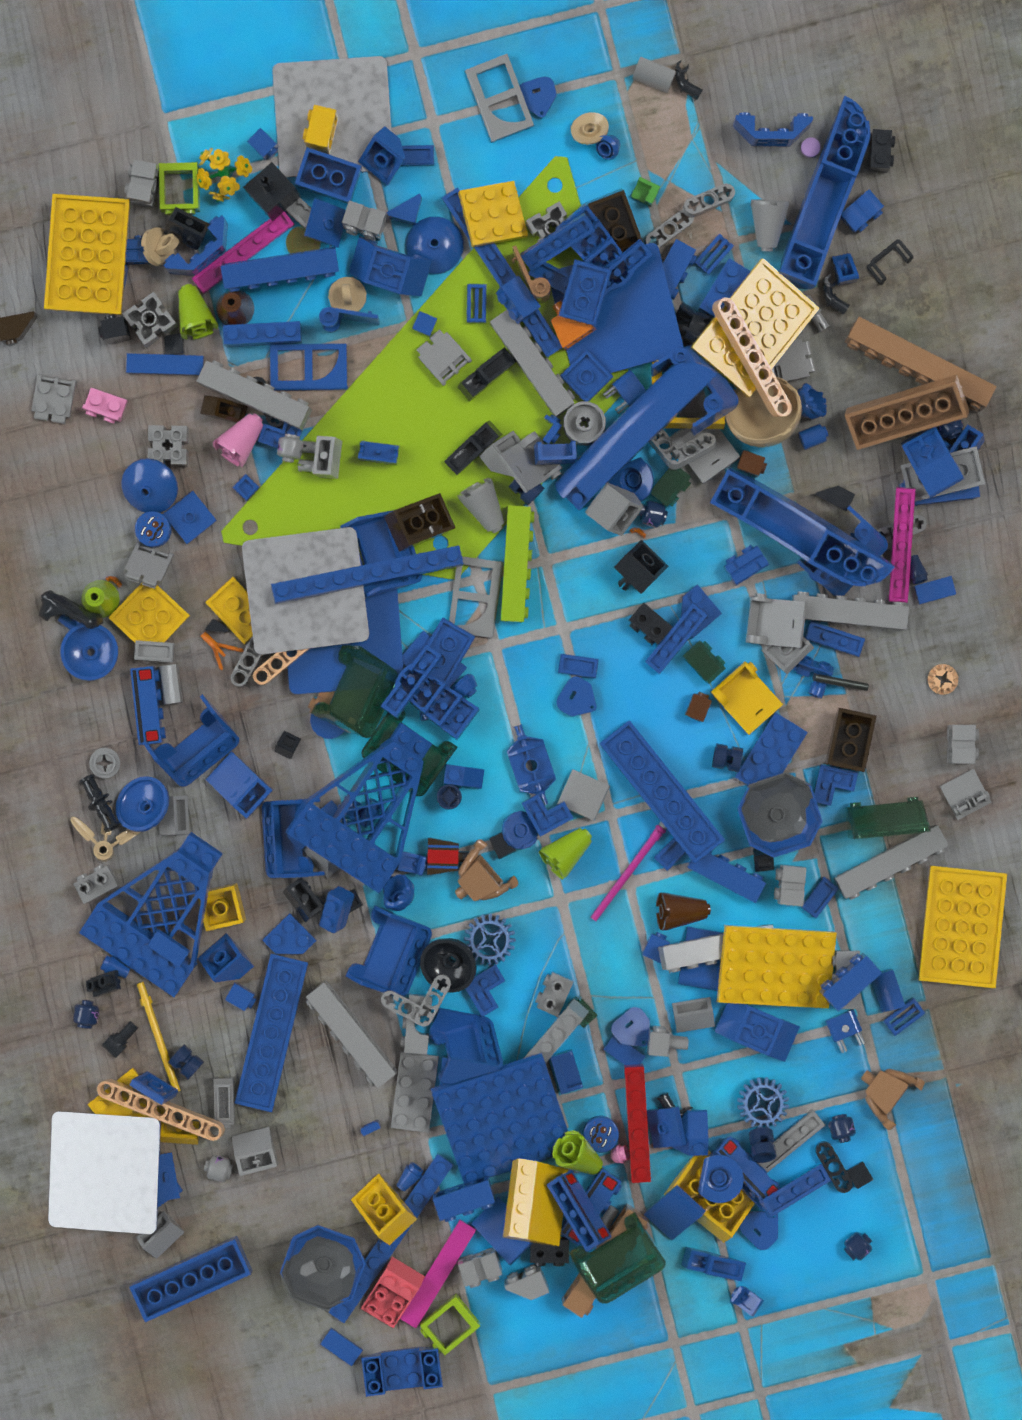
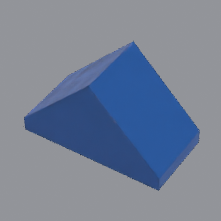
M419 193L387 212L388 218L415 225L422 196Z
M851 253L833 256L832 262L837 286L856 283L859 279V274Z

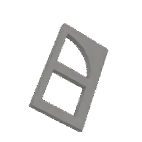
M508 54L465 70L491 142L534 126ZM505 64L514 88L485 99L477 75ZM517 96L526 120L520 122L503 121L497 118L490 111L489 107Z
M462 557L463 565L493 569L490 594L459 591L462 566L456 567L449 621L455 624L458 599L488 603L487 609L478 620L467 625L457 626L474 636L491 639L494 635L503 562Z

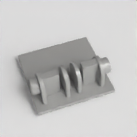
M974 768L940 786L957 820L992 803L989 793L985 791Z

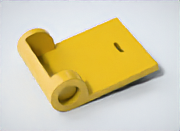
M744 661L711 691V694L745 732L750 735L783 706V703L756 674L758 669L753 663Z

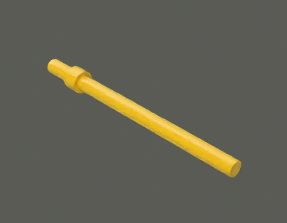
M144 982L136 984L141 997L139 999L140 1003L145 1008L170 1085L179 1092L181 1090L173 1067L168 1063L170 1058L151 1005L153 1003L151 996H148Z

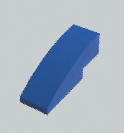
M686 1247L681 1265L686 1269L704 1272L708 1275L742 1281L746 1262Z

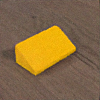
M161 1121L160 1142L198 1145V1135ZM193 1121V1126L199 1128L200 1121Z

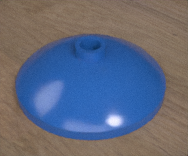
M428 217L420 220L412 227L407 237L406 248L408 256L412 257L414 254L432 259L429 274H442L457 265L463 253L464 243L461 232L454 223L442 217ZM437 240L438 245L432 246L431 242Z
M154 459L137 460L128 466L122 477V490L125 498L134 508L141 512L155 511L161 513L170 508L176 500L178 494L176 477L160 461Z
M80 624L73 627L65 635L60 649L61 660L64 667L73 676L82 680H97L106 676L114 668L118 659V644L113 634L104 626L99 625L89 629ZM91 648L95 651L92 656L88 654V650Z
M148 776L139 777L129 782L117 798L116 815L119 822L125 828L134 832L150 830L160 823L169 806V794L165 785L158 779Z

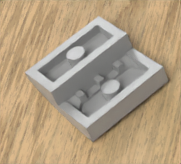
M572 769L557 804L565 801L569 810L595 821L610 786Z

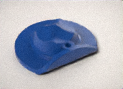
M639 457L630 461L610 481V484L635 493L640 502H642L650 495L653 489V472L648 463Z
M726 1155L706 1157L702 1166L698 1193L714 1203H725L734 1199L740 1193L744 1182L740 1165Z

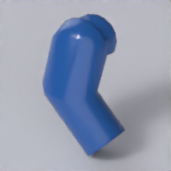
M62 614L58 619V622L69 630L82 624L74 619H70L65 614Z

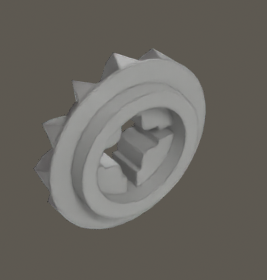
M100 748L90 757V769L99 778H110L119 770V756L112 749ZM104 755L107 761L113 762L107 765L106 772L103 765H97V763L103 761Z

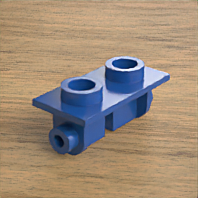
M807 655L793 668L796 674L809 677L811 671L814 674L832 676L834 667L828 662H818Z

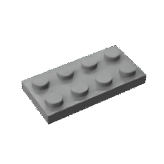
M977 446L950 453L965 479L934 497L986 484ZM911 463L901 465L906 488H916L915 502L930 498Z
M401 1051L391 1128L429 1133L433 1105L431 1088L435 1087L439 1056L404 1053V1051Z

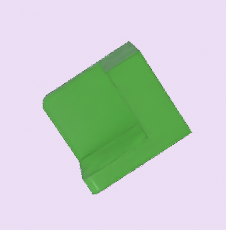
M639 177L631 197L651 207L660 190V186Z

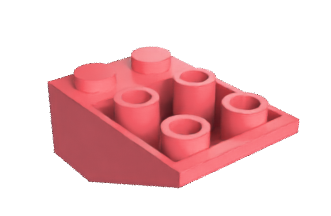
M392 1257L361 1309L394 1328L418 1292L425 1276Z

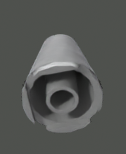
M751 199L757 245L761 247V251H773V248H777L788 211L789 201Z
M489 477L483 479L485 483L477 482L463 490L461 495H457V497L487 532L492 531V533H495L503 528L504 519L493 481Z

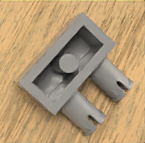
M317 436L316 442L303 441L302 453H315L314 461L300 459L298 464L302 466L298 465V471L313 472L312 474L319 478L338 479L342 441L336 437Z
M101 864L93 869L94 873L90 875L84 873L76 878L77 882L73 883L83 904L120 886L110 865L104 866V864Z
M553 971L551 975L547 974L543 982L545 989L543 993L539 991L535 1000L538 1003L537 1008L558 1017L574 981Z
M654 1026L653 1029L649 1028L647 1053L653 1056L668 1057V1050L670 1048L688 1050L689 1039L684 1036L670 1035L664 1026Z

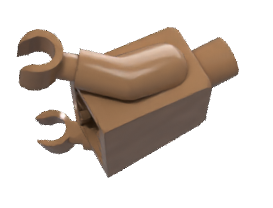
M481 839L474 843L473 846L475 848L471 849L458 870V883L460 887L455 890V894L461 900L467 895L473 901L479 899L483 901L499 897L507 892L509 888L513 889L518 886V880L515 876H512L507 883L503 884L500 876L479 854V851L488 845Z
M890 1068L884 1072L880 1071L877 1076L867 1070L861 1077V1080L869 1085L865 1091L867 1094L866 1102L873 1114L880 1122H883L882 1124L887 1130H891L897 1125L890 1121L887 1115L907 1088L914 1084L922 1091L925 1082L917 1077L914 1078L910 1074Z

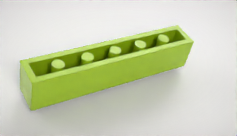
M508 505L501 621L524 623V618L528 619L529 607H525V599H529L530 588H526V581L530 580L531 569H527L528 561H532V550L528 549L529 542H533V531L530 530V523H534L535 511H531V507Z

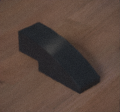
M504 347L464 379L457 388L470 402L517 361Z
M489 420L444 462L456 475H459L503 434Z

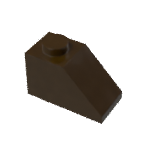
M32 311L1 317L0 341L3 344L6 343L7 346L18 344L17 341L23 340L37 319V314Z
M204 395L200 414L237 423L245 417L247 406L221 397Z

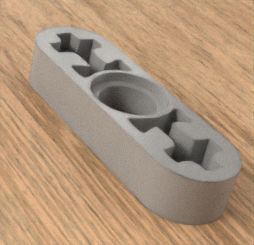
M722 184L688 198L683 205V212L688 217H695L727 204L733 199L735 189L730 184ZM724 190L725 192L730 193L728 197L726 195L720 196L718 201V196L721 195ZM704 197H712L714 203L712 205L706 204ZM700 202V205L694 211L693 209H688L690 204L695 206Z
M683 209L649 233L645 243L651 242L650 237L657 238L660 235L658 233L660 230L662 236L666 238V240H663V238L658 240L657 246L660 249L692 224L694 217H689L688 223L685 221L680 223L679 226L682 228L679 229L673 220L676 219V222L681 220L682 214L686 216ZM666 225L674 226V234L667 235L664 232V227Z

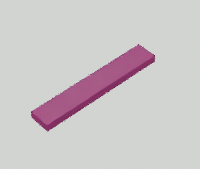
M285 211L274 221L271 219L267 220L195 275L192 280L201 292L205 294L223 280L221 264L251 259L295 224Z
M896 487L891 564L895 567L890 573V602L908 603L916 488Z
M461 1219L458 1221L427 1272L418 1292L401 1316V1320L417 1328L476 1231L474 1227Z

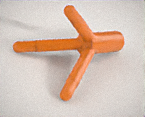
M207 632L200 636L213 649L220 670H223L219 654L223 657L226 654L219 647L238 652L244 651L242 648L216 642Z

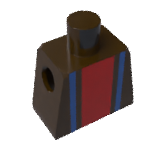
M428 838L427 875L458 871L459 863H463L470 851H459V843Z

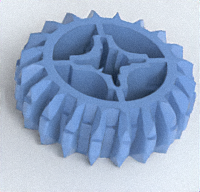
M489 913V919L485 920V915L482 914L481 922L478 918H474L477 924L469 923L472 931L466 929L465 933L470 934V937H464V941H470V944L466 945L472 948V953L476 954L474 956L475 961L478 957H481L480 964H483L484 959H487L488 966L491 965V960L493 959L496 965L499 964L497 959L499 957L504 962L505 957L503 954L505 953L507 956H510L511 953L507 949H514V946L509 943L516 942L515 938H510V935L515 934V931L508 932L512 925L504 926L505 918L499 922L500 915H496L495 920H493L491 913ZM495 924L501 929L489 932L484 925ZM479 928L483 935V940L475 946L474 934ZM505 933L506 943L504 948L500 950L496 941ZM486 934L495 936L493 939L495 947L493 944L485 943ZM484 947H491L496 954L485 955L479 950Z
M757 1077V1084L750 1080L752 1086L749 1088L748 1085L744 1084V1088L747 1091L740 1090L739 1092L744 1098H737L738 1102L743 1103L738 1105L737 1108L739 1110L744 1109L740 1116L747 1115L744 1121L748 1123L752 1120L751 1127L758 1123V1128H762V1124L769 1128L770 1122L775 1127L777 1124L774 1120L778 1119L782 1122L783 1119L779 1115H787L783 1108L788 1109L789 1105L783 1104V1102L789 1101V1098L782 1097L787 1092L785 1089L779 1091L782 1085L779 1083L774 1086L776 1083L774 1079L768 1084V1077L764 1078V1083H761L760 1077ZM759 1088H769L775 1094L764 1096ZM754 1092L756 1101L748 1108L749 1096ZM758 1095H760V1097L764 1101L768 1100V1103H766V1108L768 1111H766V1109L763 1108L762 1105L758 1106V1103H760V1098ZM776 1099H778V1108L776 1112L772 1114L770 1106L773 1102H775ZM761 1110L765 1112L767 1118H757L751 1113Z

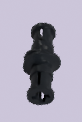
M88 775L79 781V784L83 785L88 799L91 800L88 809L97 812V816L105 827L104 831L110 832L120 826V822L115 819L113 811L109 806L113 801L105 800L109 793L103 795L101 788L98 787L95 781V775Z

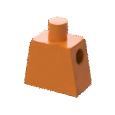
M559 301L552 306L557 316L551 322L562 348L567 350L594 332L596 328L590 324L559 316L562 301Z

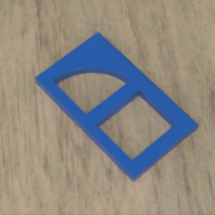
M271 344L270 386L274 387V391L347 390V344ZM313 350H339L338 359L333 370L325 377L313 380ZM278 351H305V380H278Z

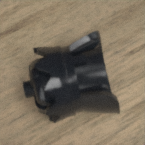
M684 301L681 302L676 313L681 338L693 345L711 322L709 314L696 312Z

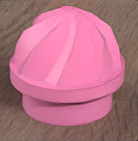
M619 1144L611 1150L610 1157L615 1163L623 1164L629 1160L630 1156L626 1145L621 1146Z

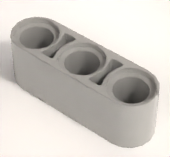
M253 637L247 644L231 674V682L235 686L243 687L248 684L263 655L255 651ZM247 656L254 658V664L250 667L244 664ZM238 673H243L245 676V680L241 684L235 681V676Z

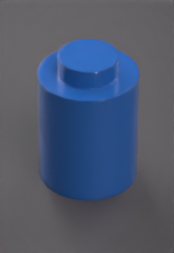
M820 424L798 432L804 450L826 442V437H829L826 427H822Z

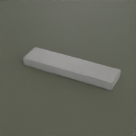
M814 1110L810 1111L774 1141L776 1158L770 1162L758 1164L768 1173L825 1126L824 1122Z

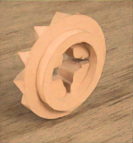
M940 664L930 670L928 685L935 693L946 695L953 692L957 687L959 677L953 667ZM946 673V679L951 681V683L944 682L941 685V680L936 676H943Z

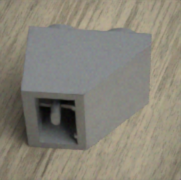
M606 483L585 513L606 530L622 536L644 506L635 493Z
M270 1127L232 1136L234 1155L240 1176L278 1166L279 1162Z
M530 1265L524 1268V1272L519 1274L518 1272H513L507 1275V1279H505L504 1286L506 1290L529 1300L549 1293V1285L541 1266Z

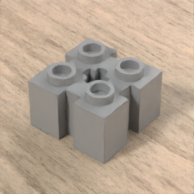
M134 160L133 165L130 164L128 176H131V180L129 183H126L124 194L127 195V199H130V203L133 205L154 208L156 190L159 184L158 165Z
M349 201L342 224L348 234L357 236L360 233L365 238L380 241L387 222L386 212Z
M559 201L546 209V215L541 216L538 213L527 219L526 225L533 237L538 235L540 238L537 240L538 243L552 234L548 232L549 226L553 228L559 226L567 219V214Z
M154 292L141 300L143 302L141 307L137 308L134 305L122 313L133 329L138 327L139 330L135 333L146 348L159 340L157 335L162 331L166 335L178 327L168 311L164 313L161 311L165 307ZM149 316H150L151 318H154V317H155L153 323H151V324H150V323H147V324H146V322L148 321L147 318H148Z
M148 425V441L153 443V448H148V459L160 461L165 465L166 461H171L172 466H189V451L184 449V444H189V428L187 426H171V430H166L165 426ZM166 442L173 444V447H170L168 451L164 447L167 444Z
M947 725V763L975 764V760L979 758V749L975 748V741L979 740V729H976V725Z
M780 864V869H776V880L779 881V887L774 889V899L777 900V903L781 905L803 906L806 867Z
M493 1247L458 1259V1266L465 1287H477L481 1285L482 1280L487 1279L488 1282L498 1280L499 1276L502 1275L500 1260L497 1251Z

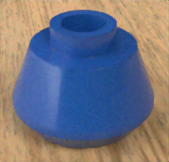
M614 135L600 136L603 137L601 141L595 143L599 156L606 160L616 158L620 150L619 139Z
M465 675L453 686V690L462 695L463 698L465 696L470 698L477 692L475 689L477 683L474 675Z

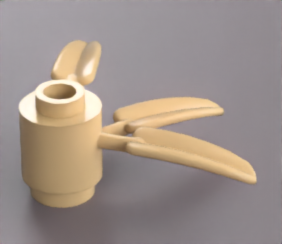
M71 817L72 825L86 841L91 840L95 844L94 855L101 862H107L113 857L114 846L117 844L123 845L140 833L127 829L116 836L117 841L110 844L107 842V837L111 835L112 831L105 832V827L102 823L101 834L104 835V839L97 842L93 838L95 836L94 832L77 817ZM103 847L107 848L104 854L100 853V849Z

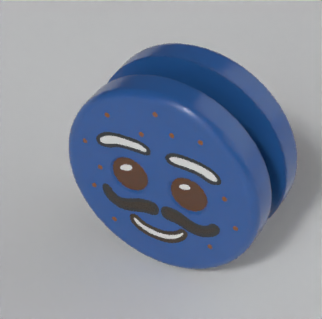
M146 512L136 521V537L142 544L148 547H160L171 536V524L159 512Z
M600 1115L588 1120L583 1129V1136L596 1152L604 1153L615 1147L619 1139V1131L616 1123L611 1118Z

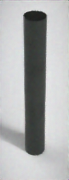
M820 674L813 675V681L864 691H867L869 688L868 683Z

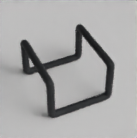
M899 239L874 257L871 263L867 265L868 271L880 285H883L887 278L876 263L894 248L907 264L914 258L912 253ZM898 243H899V245L904 249V251L908 254V256H909L908 259H907V257L903 254V252L899 249V247L897 246ZM872 266H873L874 269L878 272V274L882 277V280H880V278H879V277L876 275V273L872 270V268H871Z

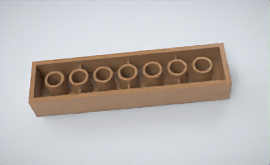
M861 317L856 319L845 340L848 348L854 351L859 349L865 352L864 355L872 360L877 358L882 361L881 364L890 369L894 367L899 370L898 373L905 377L910 375L916 378L915 381L921 385L958 375L968 408L975 412L978 410L982 411L987 407L997 387Z

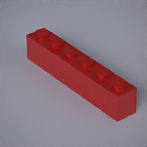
M624 1065L631 1182H651L644 1065Z

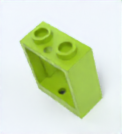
M197 162L159 163L160 210L165 215L171 216L175 207L191 215H195V212H200V186L196 177L199 169ZM165 174H193V204H166Z
M455 1294L421 1322L420 1331L425 1338L430 1337L434 1342L432 1346L438 1348L439 1354L442 1352L445 1356L477 1330L481 1323L461 1298ZM451 1306H454L470 1327L445 1347L428 1325Z

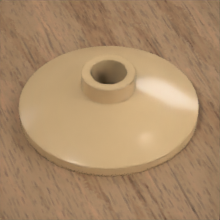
M595 112L580 115L571 126V134L574 140L586 145L601 141L603 137L600 136L607 135L609 130L607 119L602 114Z

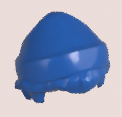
M807 383L803 384L797 390L802 405L801 416L813 420L824 417L827 413L826 399L823 398V392H818Z
M397 874L396 876H391L383 887V901L386 909L402 911L412 903L415 894L414 884L406 875Z

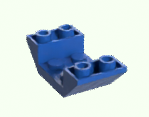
M741 112L735 116L733 127L751 146L790 147L810 128L813 116H808L807 113L797 114L791 121L790 131L787 128H780L777 131H770L769 128H759L758 131H755V115Z
M222 215L214 217L209 222L210 226L207 227L216 241H210L204 247L205 250L201 254L196 253L190 259L189 264L186 263L179 253L170 255L165 260L166 264L163 265L169 274L195 276L226 252L228 224Z
M359 236L349 270L350 274L364 283L397 294L422 296L432 259L417 254L411 257L378 246L377 241Z
M937 427L920 431L901 442L911 465L930 498L965 479Z
M726 1003L714 1032L762 1054L785 1062L800 1026L777 1018L748 1004Z
M412 1347L381 1351L361 1357L366 1397L384 1395L386 1391L415 1387H423V1389L443 1387L438 1348Z

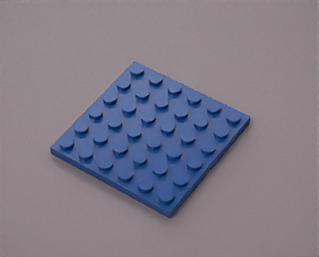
M542 1053L505 1064L500 1070L431 1088L464 1185L473 1181L484 1180L486 1176L490 1178L509 1172L512 1169V1161L519 1158L538 1162L552 1158L553 1147L559 1137L562 1139L566 1135L564 1133L568 1131Z

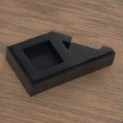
M838 485L816 492L815 496L846 512L855 494Z

